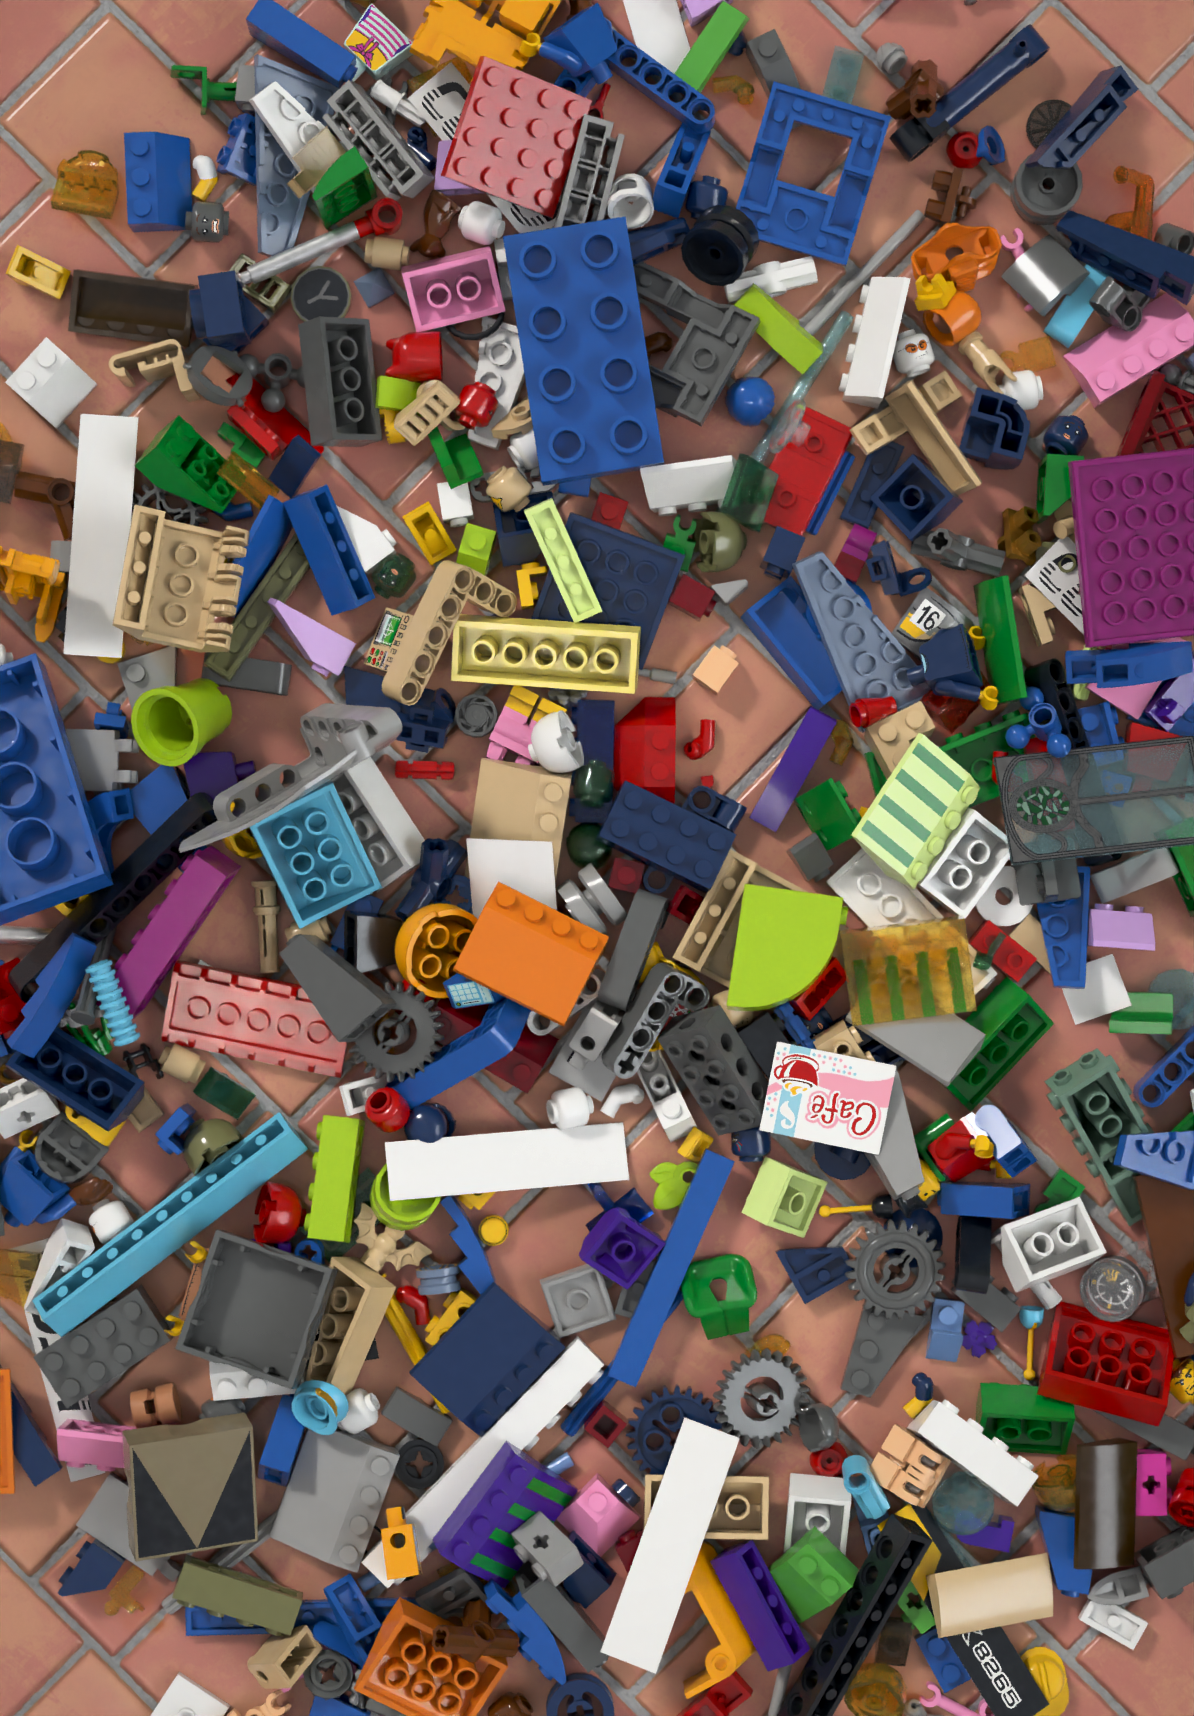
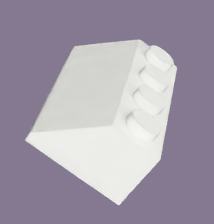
M871 277L869 286L863 284L859 303H864L862 315L856 314L852 332L857 333L855 345L849 344L845 360L851 364L848 374H842L839 391L844 392L842 401L878 409L884 397L911 278Z
M371 757L330 780L335 786L382 888L376 890L377 892L420 865L421 846L425 840Z
M945 1399L942 1403L933 1400L908 1425V1430L951 1459L952 1463L1004 1502L1018 1507L1039 1477L1031 1471L1034 1467L1033 1464L1020 1455L1015 1459L1007 1453L1009 1446L995 1436L992 1440L982 1434L984 1428L971 1418L967 1422L957 1415L960 1410Z

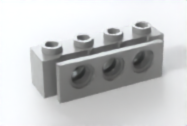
M348 80L327 100L336 114L330 115L326 113L322 118L348 150L354 146L369 167L372 180L386 197L398 201L402 197L399 194L400 192L404 196L414 198L435 179L361 85ZM350 126L356 132L354 135L348 129ZM367 147L370 149V151L374 154L375 157L372 158L366 152L368 150ZM388 172L394 180L390 181L385 174Z
M584 114L553 228L585 223L591 204H594L591 222L604 219L625 136L618 134L616 139L610 137L614 122ZM607 145L609 146L608 157L603 167L600 163L604 147ZM598 175H602L600 188L595 196L593 190Z

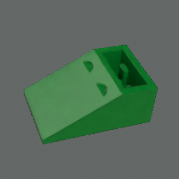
M180 415L156 434L134 465L156 487L218 513L224 512L245 480L238 470L227 462Z
M832 778L794 799L811 832L817 834L826 851L853 838L851 834L862 819L855 807L850 809L847 805L845 798L848 797V794L840 781L835 783Z

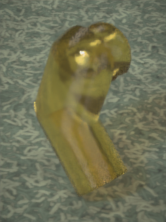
M732 75L712 78L713 93L732 91L738 95V102L740 104L747 105L753 102L754 87L740 76Z
M836 719L837 723L831 732V737L836 746L829 760L842 766L854 744V739L847 723Z

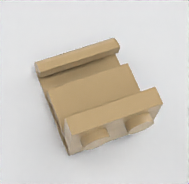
M168 339L112 356L109 360L110 370L125 386L136 387L133 377L127 370L138 367L148 383L176 375L180 391L188 402L201 399L199 393L188 379L187 369L183 368V364L189 362V357L179 342L174 339Z

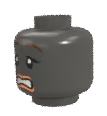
M196 202L193 205L192 212L186 211L185 230H191L192 238L195 241L220 242L224 235L228 236L229 211H225L221 203Z

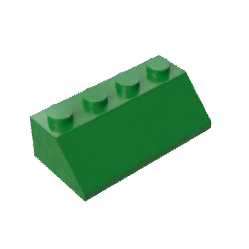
M1007 976L965 1020V1022L986 1034L981 1050L948 1087L939 1082L970 1112L1054 1024L1032 997Z

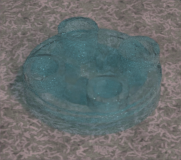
M958 1471L941 1482L936 1488L932 1498L933 1514L938 1524L950 1533L956 1535L975 1534L984 1529L991 1521L994 1514V1496L991 1490L978 1481L976 1477Z

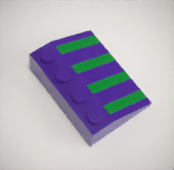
M506 1440L432 1541L440 1555L452 1563L487 1581L493 1579L499 1586L505 1588L524 1563L513 1549L516 1543L511 1533L539 1510L554 1523L578 1489Z

